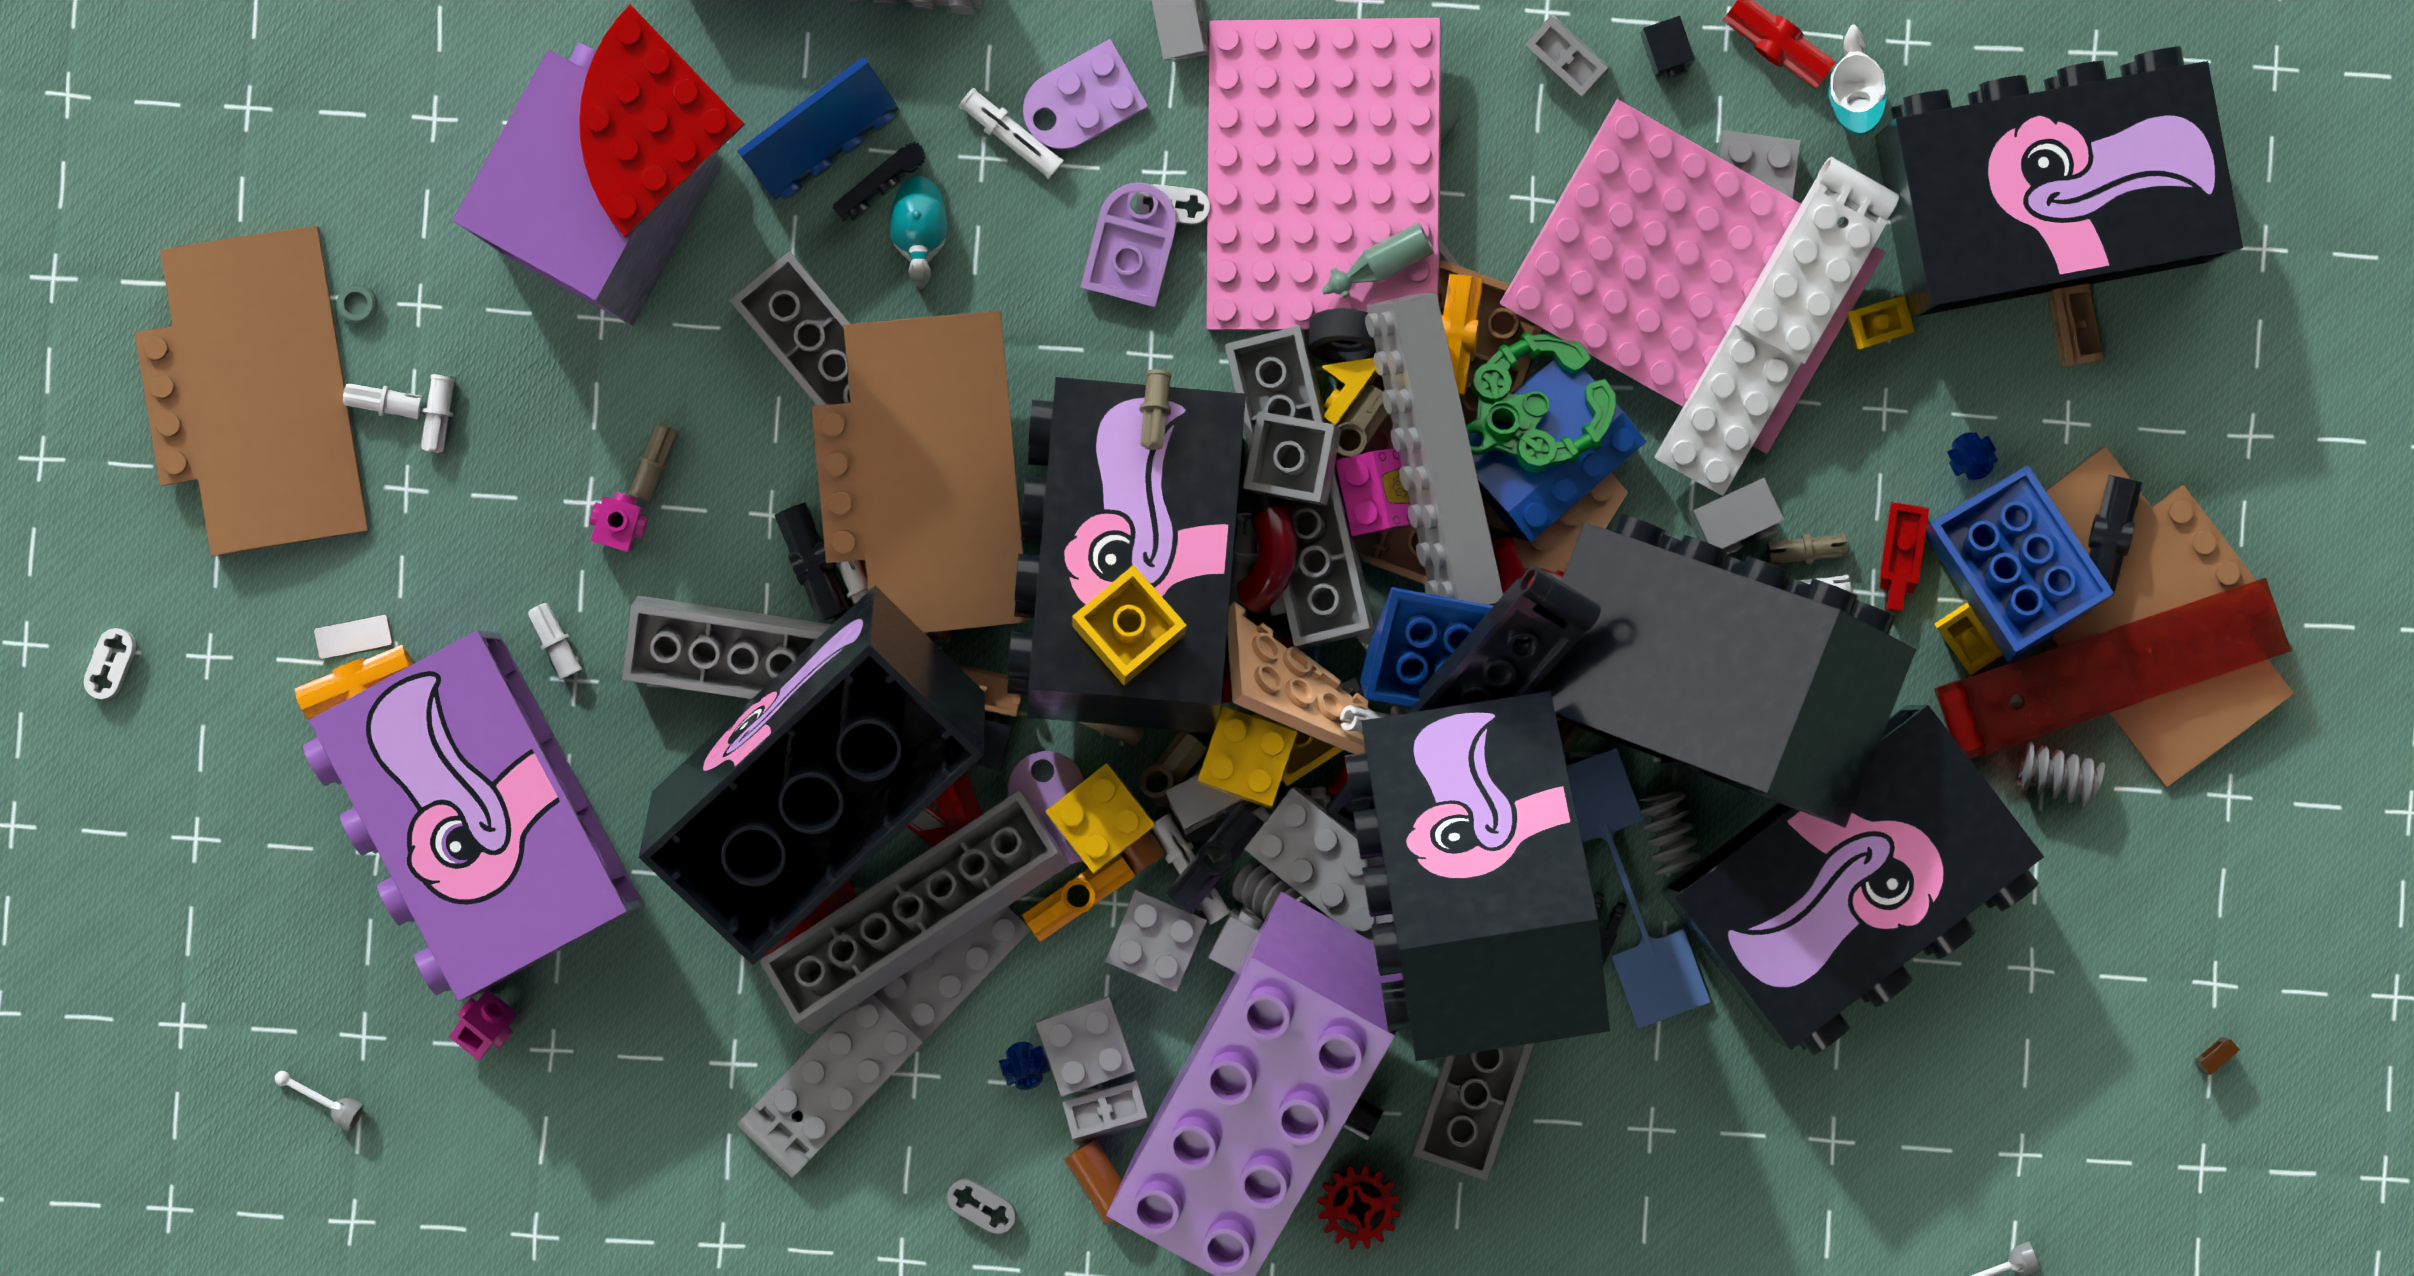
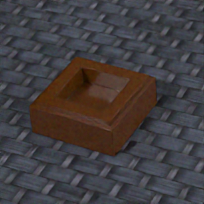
M2220 1037L2199 1055L2194 1063L2203 1073L2211 1075L2240 1049L2231 1039Z

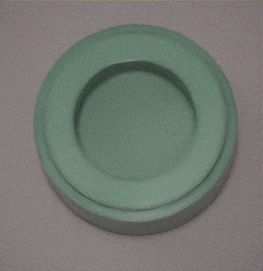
M352 284L345 287L339 293L337 309L345 320L361 324L369 321L375 315L377 299L369 288L360 284Z

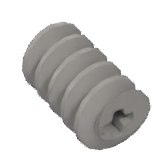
M2028 742L2022 753L2018 776L2022 780V790L2027 791L2032 782H2036L2038 795H2042L2046 787L2050 786L2052 799H2057L2062 790L2066 791L2067 803L2071 804L2077 794L2081 795L2082 807L2086 808L2092 798L2096 797L2100 789L2105 771V763L2101 762L2094 770L2093 759L2086 758L2079 766V757L2076 754H2070L2064 761L2062 750L2056 749L2049 757L2047 746L2041 745L2034 752L2033 742Z
M1673 791L1638 800L1649 802V806L1640 811V816L1653 818L1650 823L1643 827L1644 831L1656 832V836L1647 841V845L1660 848V851L1650 857L1651 861L1663 862L1664 865L1654 872L1655 876L1692 868L1691 864L1701 858L1700 853L1688 851L1689 848L1697 843V838L1684 835L1694 828L1693 823L1681 821V818L1690 813V808L1677 806L1679 802L1687 797L1685 792Z
M1257 864L1246 865L1237 874L1233 883V897L1248 909L1253 910L1264 921L1281 892L1314 910L1317 908L1263 864L1260 866Z

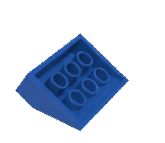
M862 57L737 150V152L774 200H777L779 197L787 200L802 189L803 186L800 182L813 173L815 177H818L834 164L831 159L842 150L848 154L859 147L865 141L862 135L875 127L879 131L896 118L893 112L898 109V106L869 63Z
M1554 357L1511 393L1520 395L1539 391L1548 397L1550 403L1548 412L1535 430L1547 432L1554 438L1555 442H1559L1565 436L1569 437L1571 441L1583 435L1582 427L1588 423L1590 424L1594 418L1585 404L1584 391L1590 383L1595 381L1584 369L1573 375L1561 369ZM1616 404L1609 428L1601 439L1602 447L1596 451L1592 448L1582 453L1580 459L1574 463L1568 462L1562 465L1551 466L1546 471L1534 473L1526 471L1521 467L1515 456L1496 449L1482 455L1472 456L1481 494L1515 538L1532 542L1644 445L1646 440L1624 411ZM1503 420L1492 421L1493 425L1500 430L1510 429V426ZM1478 433L1469 434L1470 445L1480 446L1483 441L1482 436Z
M2028 465L1934 520L1926 530L1925 538L2009 664L2040 646L2114 594Z
M1392 587L1371 638L1360 678L1365 699L1414 707L1419 701V690L1493 606Z

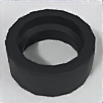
M1337 308L1316 313L1310 318L1308 351L1314 357L1331 363L1374 358V354L1377 353L1374 338L1368 334L1365 324V317L1368 312Z

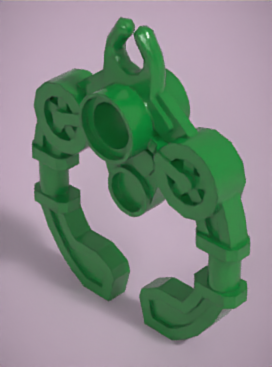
M1526 332L1520 336V341L1513 345L1499 347L1498 352L1491 357L1487 364L1482 365L1475 371L1471 391L1473 397L1478 401L1476 419L1468 423L1466 429L1468 437L1471 433H1478L1482 436L1483 441L1480 446L1470 445L1472 455H1482L1496 449L1515 456L1518 464L1526 471L1538 473L1546 471L1551 466L1562 465L1568 462L1574 463L1580 459L1582 453L1591 448L1596 451L1602 447L1601 439L1609 428L1616 405V394L1606 379L1592 382L1586 387L1584 391L1585 404L1594 418L1590 424L1588 423L1582 427L1583 435L1573 441L1565 436L1559 442H1555L1554 438L1547 432L1535 430L1537 425L1546 416L1550 405L1549 399L1544 393L1539 391L1520 395L1509 393L1512 383L1509 371L1512 372L1517 369V360L1527 354L1532 359L1540 355L1553 356L1561 369L1572 375L1579 373L1591 360V357L1580 342L1565 341L1552 334L1530 335ZM1503 420L1510 426V429L1500 430L1493 425L1492 421Z

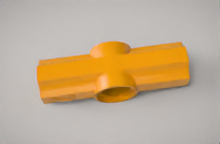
M1449 274L1444 312L1441 316L1459 395H1465L1471 355L1475 354L1478 339L1479 320H1477L1483 279Z
M400 645L366 660L365 658L354 660L333 669L332 674L300 685V687L294 689L296 699L306 719H311L413 665V662L405 646Z
M1119 854L1096 873H1092L1088 868L1024 912L1021 916L1041 943L1135 878L1136 875L1122 855ZM1081 884L1090 893L1088 903L1082 907L1074 906L1069 902L1068 891L1074 885Z

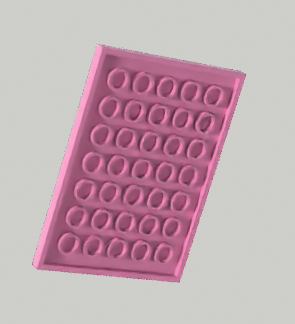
M1441 18L1209 21L1208 200L1210 202V210L1207 218V330H1283L1299 325L1303 329L1309 330L1310 318L1316 313L1328 309L1345 308L1368 312L1367 305L1408 295L1436 293L1439 303ZM1417 222L1420 223L1434 249V254L1381 282L1352 283L1349 290L1350 296L1347 298H1343L1342 295L1335 293L1323 294L1322 289L1329 282L1332 269L1337 268L1338 271L1347 273L1363 254L1364 250Z
M1617 99L1501 299L1500 304L1565 341L1580 342L1591 356L1684 407L1801 204ZM1873 246L1806 363L1801 362L1753 447L1766 454L1769 452L1847 319V312L1853 309L1884 256L1885 252Z

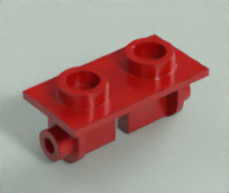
M966 772L935 799L950 836L983 815Z

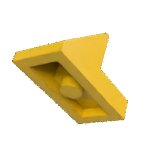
M1905 295L1847 312V320L1856 349L1866 348L1915 332Z
M1374 358L1321 366L1346 384L1342 390L1336 388L1324 404L1327 411L1323 417L1337 427L1345 419L1367 384L1370 383L1372 385L1379 376L1374 365Z
M1965 603L1935 623L1936 628L1970 676L2003 655L1969 603Z

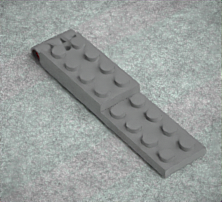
M1007 906L843 1013L736 1125L783 1171L793 1178L1030 932L1028 925ZM794 1112H802L803 1120H796Z

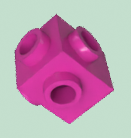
M615 492L613 499L603 496L601 504L596 502L589 521V525L594 526L590 541L632 553L636 538L643 539L648 524V517L643 516L645 508L636 506L638 498ZM618 515H622L623 524L616 528L614 520Z
M487 990L477 1001L471 997L457 1013V1016L461 1019L449 1038L476 1060L480 1061L493 1045L500 1049L510 1038L514 1031L509 1026L517 1016V1013L506 1002Z

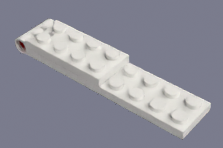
M1834 157L1827 159L1654 456L1658 461L1722 496L1725 494L1801 362L1806 363L1888 223L1886 220L1895 209L1899 200V194ZM1844 217L1843 224L1838 225V219Z

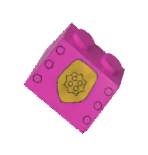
M1392 448L1372 451L1335 461L1352 537L1357 539L1412 526L1408 517V507L1411 505L1408 491L1403 488L1399 476V470L1402 467L1399 452Z

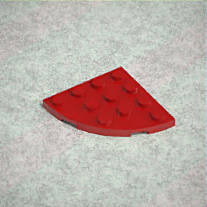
M631 4L614 21L592 58L584 82L579 115L580 143L590 183L610 220L627 238L745 125Z

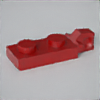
M1895 502L1889 503L1878 579H1880L1879 589L1887 590L1884 610L1902 611L1905 593L1914 594L1915 585L1919 582L1929 516V508Z

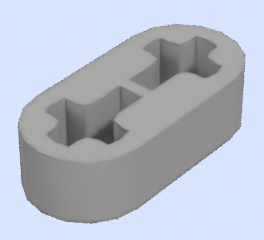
M969 1178L959 1179L949 1188L947 1202L950 1208L957 1214L994 1234H1003L1013 1226L1016 1210L1013 1204L1004 1197ZM966 1186L973 1189L971 1196L981 1202V1204L977 1207L966 1202L963 1207L957 1204L959 1197L954 1194L955 1190L963 1191ZM986 1205L997 1210L1000 1205L1006 1208L1005 1216L1009 1218V1221L1007 1223L1000 1221L997 1226L990 1223L992 1216L982 1210V1208Z

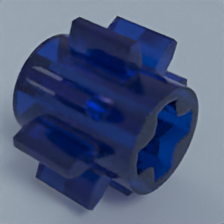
M1968 432L1960 435L1954 440L1952 449L1947 451L1951 459L1949 464L1955 476L1957 477L1965 473L1968 480H1979L1986 477L1992 471L1993 463L1998 461L1994 453L1996 448L1991 438L1986 436L1980 439L1977 432Z
M1018 1042L1011 1045L1006 1051L1007 1059L999 1060L1006 1084L1008 1086L1015 1084L1016 1088L1020 1090L1036 1088L1043 1081L1042 1073L1050 1072L1042 1047L1034 1048L1029 1042Z

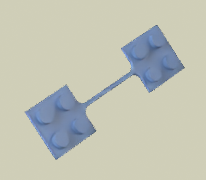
M1617 748L1566 766L1582 843L1594 838H1601L1607 842L1641 933V940L1636 947L1611 956L1637 1028L1645 1027L1710 1003L1684 929L1661 938H1653L1648 935L1613 841L1614 834L1621 828L1643 821V817L1640 816L1639 806Z

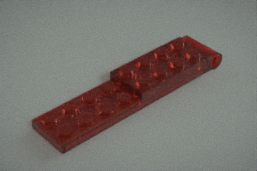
M2264 577L2013 661L2010 664L2007 663L1934 688V692L1947 730L1969 759L2291 652L2267 579ZM2021 695L2023 697L2024 705L2020 709L2011 708L2009 702L2012 696Z

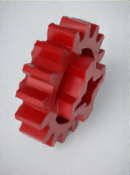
M1363 1164L1360 1173H1355L1353 1167L1347 1165V1175L1342 1177L1337 1171L1333 1172V1177L1336 1181L1333 1185L1323 1182L1322 1187L1328 1194L1327 1197H1317V1203L1325 1206V1210L1318 1212L1317 1216L1318 1219H1328L1329 1221L1323 1228L1325 1233H1330L1333 1230L1337 1232L1334 1240L1335 1243L1339 1244L1344 1238L1349 1239L1350 1249L1354 1250L1357 1241H1363L1365 1248L1369 1249L1371 1238L1375 1237L1381 1243L1385 1241L1382 1234L1384 1229L1394 1232L1395 1226L1389 1220L1390 1217H1400L1401 1212L1392 1208V1204L1400 1201V1197L1397 1194L1389 1195L1388 1191L1392 1189L1394 1183L1390 1180L1382 1184L1380 1182L1383 1174L1381 1170H1377L1371 1176L1368 1175V1166ZM1360 1181L1372 1184L1381 1194L1370 1195L1362 1190ZM1344 1185H1347L1348 1192L1342 1202L1333 1205L1336 1193ZM1354 1190H1357L1358 1197L1361 1198L1363 1203H1369V1206L1365 1207L1363 1211V1224L1360 1223L1359 1216L1356 1215L1355 1211H1348V1207H1351L1354 1203ZM1384 1209L1380 1222L1371 1229L1369 1221L1375 1212ZM1336 1220H1349L1356 1225L1357 1232L1346 1230Z

